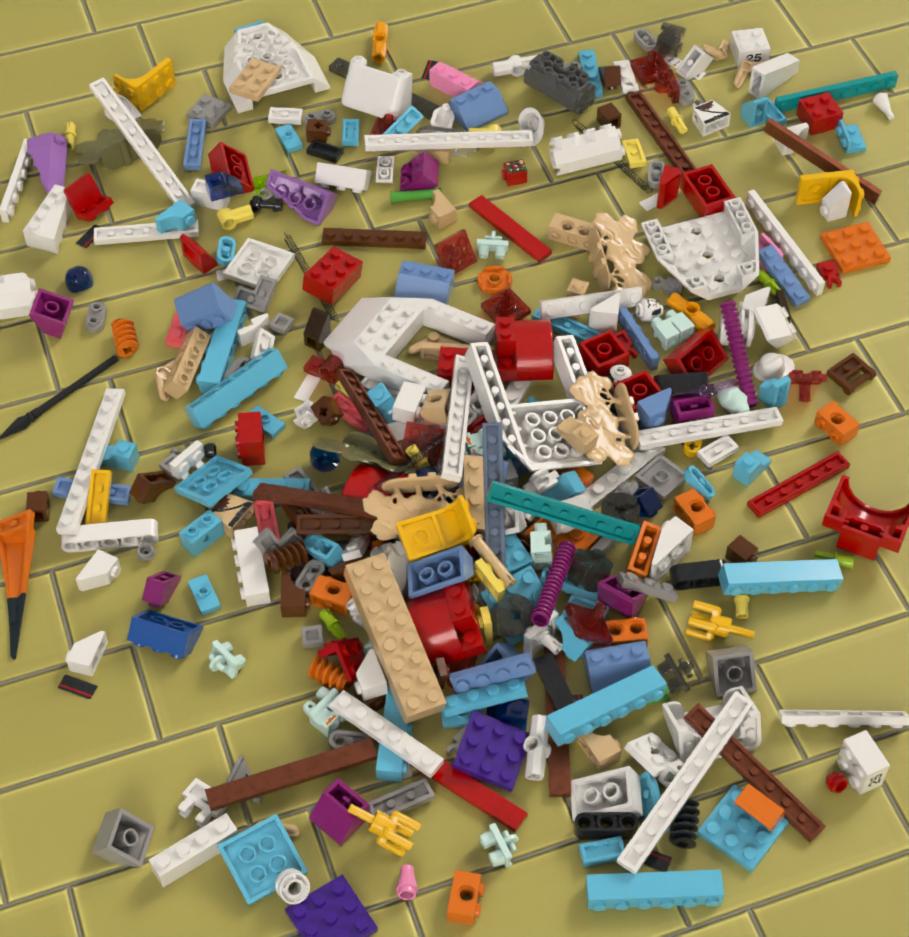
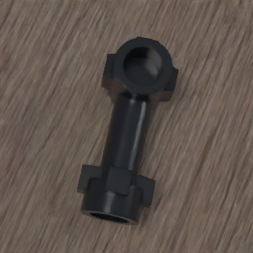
M253 196L249 203L254 213H258L260 208L273 209V212L282 211V201L279 200L266 202L262 201L260 196Z

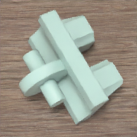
M492 231V236L485 235V239H477L479 258L486 259L489 257V251L496 252V259L504 260L506 252L509 251V241L502 240V236H496V231Z
M218 640L213 641L211 644L213 648L208 658L211 661L209 668L213 672L217 670L225 672L231 679L236 678L238 671L244 667L246 659L241 654L233 656V647L228 641L222 644Z
M495 823L490 824L489 831L480 835L482 847L486 849L493 845L495 846L496 850L488 853L493 867L502 864L506 868L512 866L510 851L513 853L517 850L515 846L519 841L517 834L510 835L506 830L501 835Z

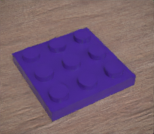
M473 710L452 768L511 792L526 753L523 744L529 736V732Z
M343 874L308 894L307 898L301 903L292 904L285 908V913L300 937H369L378 931V927Z

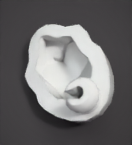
M445 103L442 107L434 110L430 121L434 133H446L451 130L455 116L449 104Z

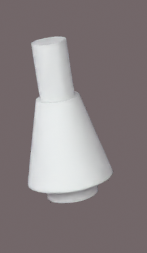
M882 92L876 94L873 103L886 114L889 121L893 120L895 116L891 111L888 94Z

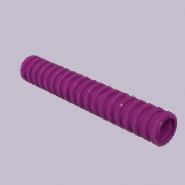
M725 301L720 304V308L723 314L722 319H725L723 323L726 325L728 346L731 347L729 351L732 352L733 368L736 369L734 371L737 374L735 378L738 380V388L747 396V403L749 408L756 406L758 401L756 400L757 395H755L756 390L753 389L755 385L752 384L751 368L748 367L750 363L747 361L749 358L746 356L745 340L742 339L744 336L741 334L740 318L737 317L739 313L736 312L738 309L735 307V301Z
M562 541L555 553L531 616L532 623L538 627H545L550 621L576 551V547L572 542Z

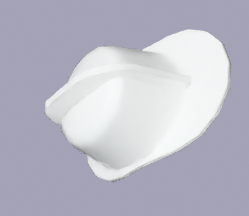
M525 108L519 115L520 130H532L533 146H535L543 137L545 121L535 108Z
M766 353L755 363L753 373L758 380L763 382L769 381L774 377L778 380L793 373L795 364L786 355Z

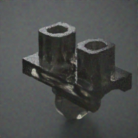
M667 653L664 655L666 660L660 663L657 668L663 678L674 673L675 677L666 682L672 694L682 689L685 693L690 691L682 675L691 678L693 676L691 671L694 668V664L691 661L685 662L683 658H680L678 660L679 666L677 667L671 655Z

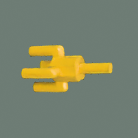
M697 600L694 601L693 608L712 613V615L692 610L688 625L707 630L708 632L687 627L685 635L709 642L714 640L715 635L727 638L729 633L753 639L755 631L731 625L732 619L721 616L722 609L720 607Z
M350 804L347 812L369 823L368 830L378 835L376 839L378 845L400 857H403L406 849H411L413 842L396 833L399 832L411 838L414 830L418 831L421 823L398 811H393L389 816L377 810L372 815L353 804Z

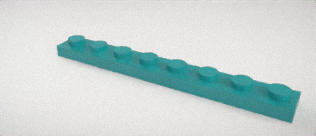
M896 71L783 95L775 98L774 105L782 113L797 109L800 99L829 92L836 101L895 88L898 74Z
M492 480L485 497L488 502L629 545H634L641 529L637 524Z

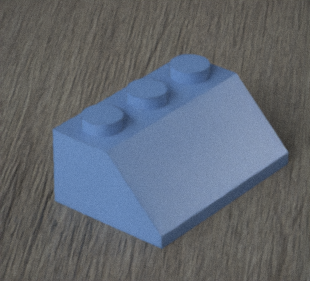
M491 81L449 99V105L455 116L454 119L466 132H469V128L482 127L508 114L499 89Z
M403 260L398 272L394 297L434 299L447 305L455 285V270Z
M214 282L174 299L181 326L188 332L195 326L205 332L232 321L237 307V303Z
M463 545L408 563L409 598L412 599L465 581L473 576V558Z
M645 641L585 650L583 659L591 694L651 666Z

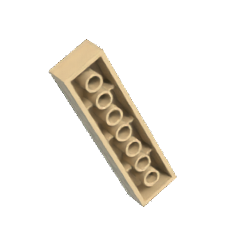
M385 553L345 565L344 577L403 723L407 724L443 711L447 702Z

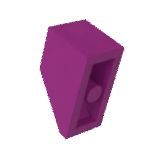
M161 571L147 577L142 600L149 602L148 605L152 607H160L168 603L181 580V576Z

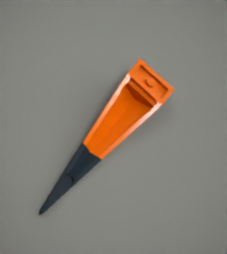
M31 509L0 520V557L8 605L10 656L14 660L17 655L36 530H34L35 512Z

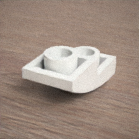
M378 156L376 183H393L394 156Z
M268 313L251 319L250 326L237 330L241 347L254 342L256 332L260 328L265 331L270 328Z

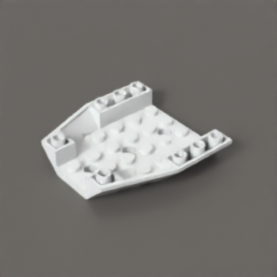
M268 22L238 30L224 47L223 83L237 113L253 110L252 100L229 93V87L251 58L281 67V73L277 77L280 79H275L263 96L311 84L315 93L330 89V85L315 57L287 33Z
M741 197L724 201L723 212L665 227H661L658 218L641 223L657 261L691 293L706 300L742 292L759 275L758 230ZM720 279H723V280H724V281L721 282V283H718V282H717V280H720Z

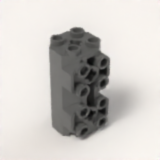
M543 51L542 54H538L530 61V69H526L524 72L525 84L578 115H581L588 106L591 107L593 105L596 86L589 82L588 73L573 65L564 68V60L550 51Z

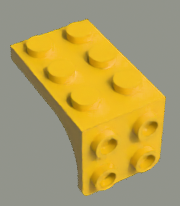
M168 57L140 78L126 79L118 74L113 75L116 94L127 98L140 113L176 85L173 62Z
M854 169L800 175L795 201L797 205L822 202V198L841 181H844L852 192L849 209L853 217H857L859 211H861L864 190L860 187L859 177L856 176Z
M463 495L457 496L454 502L444 508L395 524L408 562L460 545L469 544V541H471L476 533L477 523L474 518H471L469 503L467 499L464 500Z

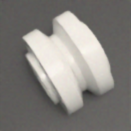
M289 868L283 870L277 876L275 890L286 903L298 904L307 898L310 892V883L307 877L299 870ZM296 882V887L293 890H288L289 885Z

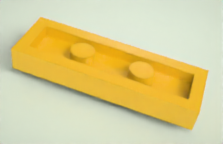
M91 469L85 525L107 523L112 480L111 470Z

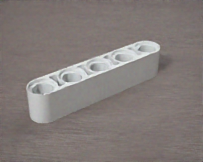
M139 519L80 525L77 535L61 534V549L72 553L140 546L143 543L152 545L158 542V522L154 519Z

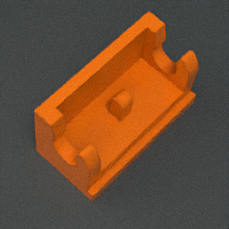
M749 783L734 801L737 807L742 808L771 832L784 817L785 810Z

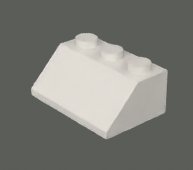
M317 162L315 183H320L319 187L329 188L330 185L336 186L337 190L346 191V188H351L352 192L362 194V190H368L374 171Z

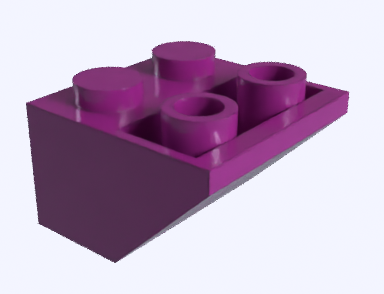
M424 151L420 155L415 156L409 163L404 164L401 168L400 192L434 189L437 187L439 162Z
M701 392L672 397L670 400L669 410L674 424L714 418L715 407L709 394Z
M337 778L322 793L309 816V820L341 846L366 822L347 812L350 804L371 814L370 804Z

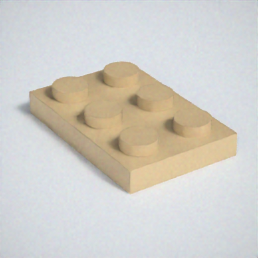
M251 58L229 87V93L259 102L281 73V67Z

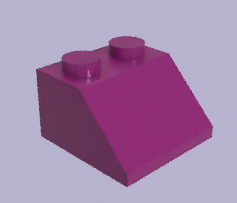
M39 288L29 316L43 333L61 339L74 300Z
M616 575L599 581L597 599L602 601L603 605L612 609L615 608L626 618L636 617L640 614L648 595L622 588L616 580Z

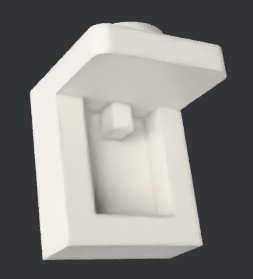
M307 400L294 409L297 416L293 420L295 425L306 429L318 420L310 408L313 405L312 401Z

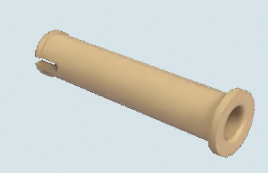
M481 534L474 536L469 541V545L473 546L483 560L491 565L495 575L504 582L506 589H509V586L512 587L517 580L484 542L483 536Z

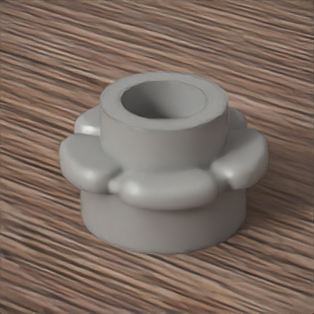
M143 543L138 547L136 554L140 561H151L156 554V549L149 543Z

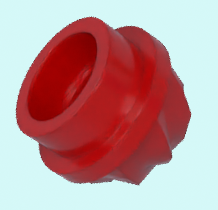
M833 771L829 772L826 776L825 783L830 791L841 793L846 789L848 781L843 773Z

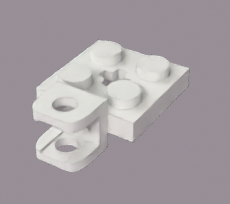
M546 465L529 478L530 482L523 486V490L541 495L558 483L557 478L559 475L556 470L549 473V467Z
M652 732L628 742L624 748L654 778L660 776L658 781L666 788H668L670 781H673L679 769L684 765L676 753L669 749Z

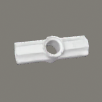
M513 55L506 61L491 63L493 76L512 74L515 77H519L524 74L526 69H530L529 63L537 55L523 58L519 55Z
M537 714L532 716L529 736L523 744L524 750L527 752L525 778L528 780H543L545 762L551 754V746L547 743L548 732L545 729L546 715Z

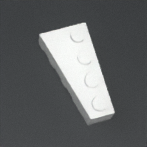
M55 184L24 228L23 234L27 246L58 254L59 244L63 239L62 234L66 229V222L72 210L63 192L66 187Z

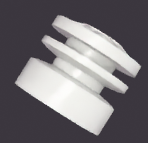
M741 309L738 318H740L739 323H741V334L744 336L742 339H745L744 345L750 348L755 333L754 312L752 309H749L747 317H745V310ZM721 313L718 340L721 345L728 346L726 325L723 323L725 319H722L723 314Z

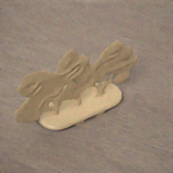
M596 213V218L592 221L594 228H591L588 234V247L590 251L588 260L594 266L592 271L593 278H597L602 292L609 290L612 280L616 284L613 290L641 287L642 297L644 298L647 291L652 287L653 282L646 274L636 269V264H642L645 260L644 256L648 255L652 250L645 243L633 239L638 232L635 219L624 214L615 221L608 213ZM602 244L607 246L606 256ZM606 260H611L614 263L615 268L612 273L609 272ZM614 276H620L624 282L617 281V277L614 278Z
M594 371L587 372L586 376H579L576 382L571 385L569 391L576 400L587 406V410H580L577 414L578 418L575 420L580 423L587 422L599 434L596 446L588 451L586 456L597 463H601L609 456L618 466H630V461L635 456L633 451L637 449L639 444V429L637 425L639 416L638 413H634L632 408L634 405L633 397H629L624 383L616 385L613 397L608 392L612 386L611 380L607 377L598 376ZM600 393L608 395L607 398H610V400L602 398ZM613 403L618 417L613 416L610 412V406ZM619 422H620V426H621L622 432H619V431H618Z
M428 472L427 476L417 477L416 473L408 474L407 478L388 480L382 484L381 489L385 493L392 494L391 496H385L383 493L373 490L368 495V498L362 499L364 511L377 517L371 532L382 541L395 539L398 535L395 527L397 522L448 506L451 503L444 500L443 494H445V497L450 496L454 502L456 499L453 495H463V487L458 488L455 493L447 491L457 486L458 482L440 478L441 475L436 476V472ZM416 492L415 495H412L409 498H404V496L401 494ZM422 492H439L433 499H426L422 496ZM440 496L442 500L438 502L437 499ZM394 498H397L396 504L393 503Z

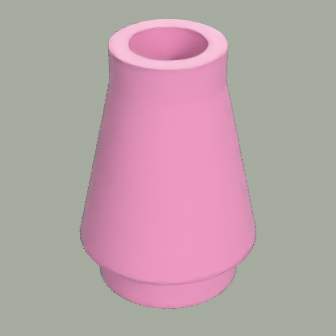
M408 864L403 865L400 868L396 893L402 900L414 899L418 892L414 867Z

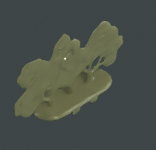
M136 118L135 121L154 147L158 149L162 141L160 133L164 132L165 128L163 125L166 122L163 120L157 121L154 118ZM102 129L97 134L98 140L77 144L73 152L79 154L84 153L78 160L82 165L95 164L102 158L103 165L108 169H117L124 165L128 166L140 158L119 129Z
M353 431L344 437L342 443L329 438H318L316 440L320 443H312L317 449L340 453L343 458L349 461L370 463L382 467L389 472L394 471V469L400 466L389 463L371 434ZM399 444V445L401 446V448L403 449L404 453L406 454L405 451H406L407 447H405V446ZM409 463L408 466L411 468L404 472L405 474L422 473L419 468L410 466Z

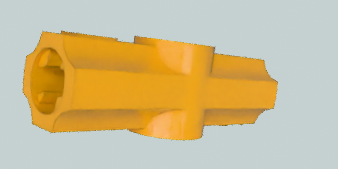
M378 22L374 25L372 61L376 64H382L386 60L388 25L384 22Z
M676 292L671 294L667 300L668 306L677 313L682 312L698 330L708 328L714 330L716 328V323L700 311L698 303L689 302Z

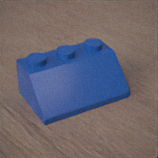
M147 609L131 618L127 640L134 642L135 646H147L155 652L170 653L172 657L182 659L191 654L204 626Z

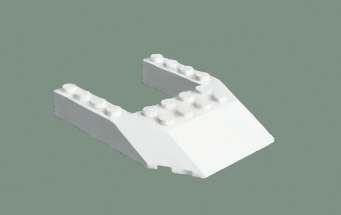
M400 297L361 298L324 340V345L332 351L335 358L337 357L341 361L345 369L353 370L355 373L364 377L367 376L376 382H382L384 385L400 391L404 381L426 386L425 394L428 395L429 390L448 389L449 381L395 359L419 329L424 325L468 344L488 342L490 346L495 339V324L434 299Z
M573 335L556 336L553 342L554 363L567 399L511 405L507 399L488 342L470 343L464 357L485 419L488 423L502 422L503 443L530 472H536L546 465L549 467V470L602 464V462L597 463L593 459H589L586 454L581 457L556 431L557 425L568 417L572 416L574 419H577V414L580 410H587V406L576 400L569 391V388L576 382L579 376H586L587 374Z

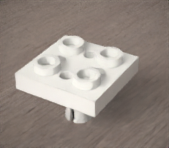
M553 610L547 626L538 627L534 625L526 629L524 632L523 653L530 652L531 657H533L544 646L555 655L558 654V651L562 650L563 644L554 638L557 635L555 621L558 618V613Z

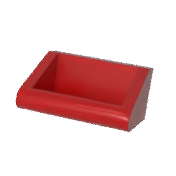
M665 165L659 181L656 205L658 209H662L678 197L681 168Z
M186 234L180 236L183 256L203 275L217 267V261L196 241Z

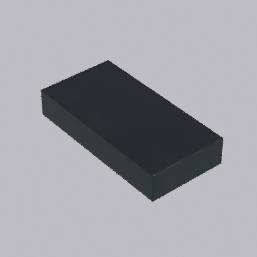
M314 139L306 149L308 155L337 163L344 150L343 148Z

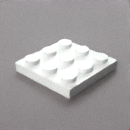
M248 238L223 272V276L226 279L252 288L256 287L260 275L276 279L279 282L295 259V254Z

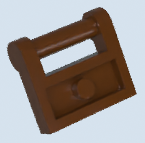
M852 353L828 369L826 375L839 385L846 395H850L861 384L875 378L876 372L857 355ZM860 371L864 373L851 383L847 381Z

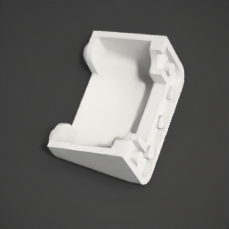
M363 56L353 57L350 61L342 93V104L386 120H397L411 106L413 73L407 72L404 69H398L393 74L366 66L367 60Z
M743 686L734 687L727 690L723 695V704L705 709L716 719L735 691L750 700L751 698ZM680 702L663 703V715L678 757L685 763L702 737L683 720V717L688 712L684 713V708ZM753 704L732 735L748 751L758 748L762 740L761 713L755 704Z

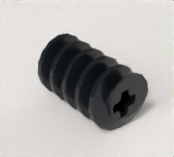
M688 799L671 823L669 841L679 848L693 849L696 847L694 840L697 839L695 832L698 831L696 824L699 823L697 816L700 814V811L697 809L699 807L697 801Z

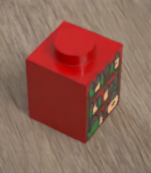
M523 159L503 163L501 177L502 180L506 181L507 186L527 183V168Z

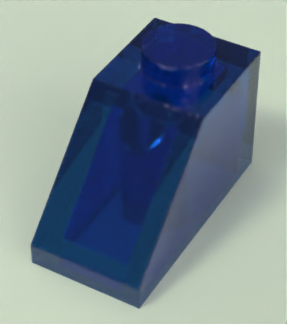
M221 171L204 176L206 190L211 202L244 193L240 180Z
M639 486L633 496L620 499L638 517H654L657 515V511L663 507L653 487Z
M517 699L487 707L486 715L521 730H526L530 700Z

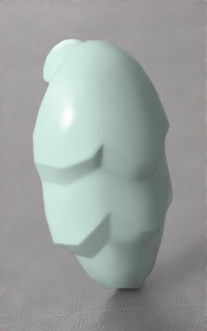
M722 384L718 387L716 391L717 400L720 406L725 408L728 413L737 414L750 411L747 396L737 386Z

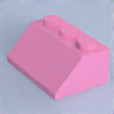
M440 61L429 70L430 85L452 97H456L484 84Z

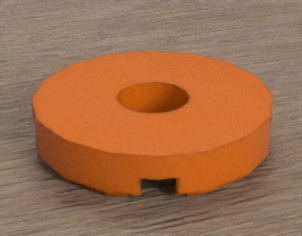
M488 266L482 272H479L477 284L483 293L493 296L502 295L511 288L512 275L504 267ZM492 279H498L499 281L493 282V281H491V280H492Z

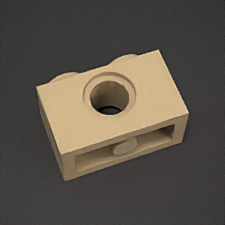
M451 388L429 390L427 397L424 399V404L420 408V415L422 419L424 418L425 425L447 424Z

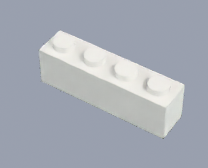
M257 527L235 530V539H231L233 551L237 550L238 555H234L236 567L240 566L241 570L237 571L238 582L243 583V587L240 588L241 599H246L247 607L271 603L261 551L252 542L259 535Z
M227 813L150 858L149 862L152 871L164 888L220 854L217 845L237 835L238 830Z

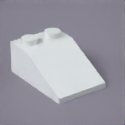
M676 516L670 521L667 520L661 527V534L650 572V578L655 582H658L669 572L671 566L677 564L690 552L694 529Z
M630 766L571 780L572 820L575 822V817L583 812H631L637 817L643 816L640 776Z

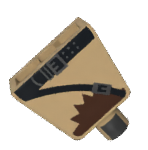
M232 494L225 495L216 505L210 508L207 507L222 520L224 533L231 539L235 538L234 531L243 529L255 515L253 502Z

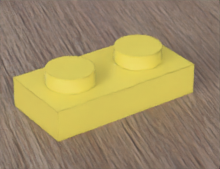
M639 139L623 140L622 145L625 148V157L629 168L646 166L647 161Z
M482 558L477 560L474 565L475 574L497 602L504 598L506 587L504 582L500 578L497 579L489 563H485Z
M488 606L480 607V616H477L484 637L485 646L492 645L493 629Z

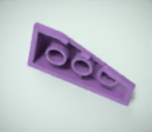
M49 132L28 138L27 152L34 160V167L39 170V178L45 191L49 193L55 184L64 187L67 158L66 137Z
M273 169L270 170L266 186L279 198L283 199L291 209H294L301 218L318 226L331 213L338 195Z

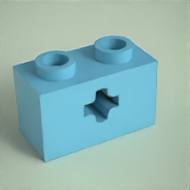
M210 510L179 532L182 546L194 557L224 535L222 520Z

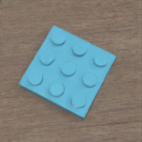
M216 455L177 484L174 489L177 494L210 508L216 505L225 495L230 494L238 485L244 483L253 473L251 468Z
M531 565L512 575L517 582L512 587L509 586V589L505 588L504 598L497 602L488 589L478 594L484 606H488L490 616L504 642L511 643L512 646L524 639V632L529 626L533 627L535 625L531 621V616L543 585Z
M734 784L698 829L697 835L752 873L788 826L789 821L783 817L773 831H769L766 826L734 804V801L743 791Z
M277 814L217 845L248 906L276 891L275 881L283 870L294 868L303 875L308 874L303 861Z

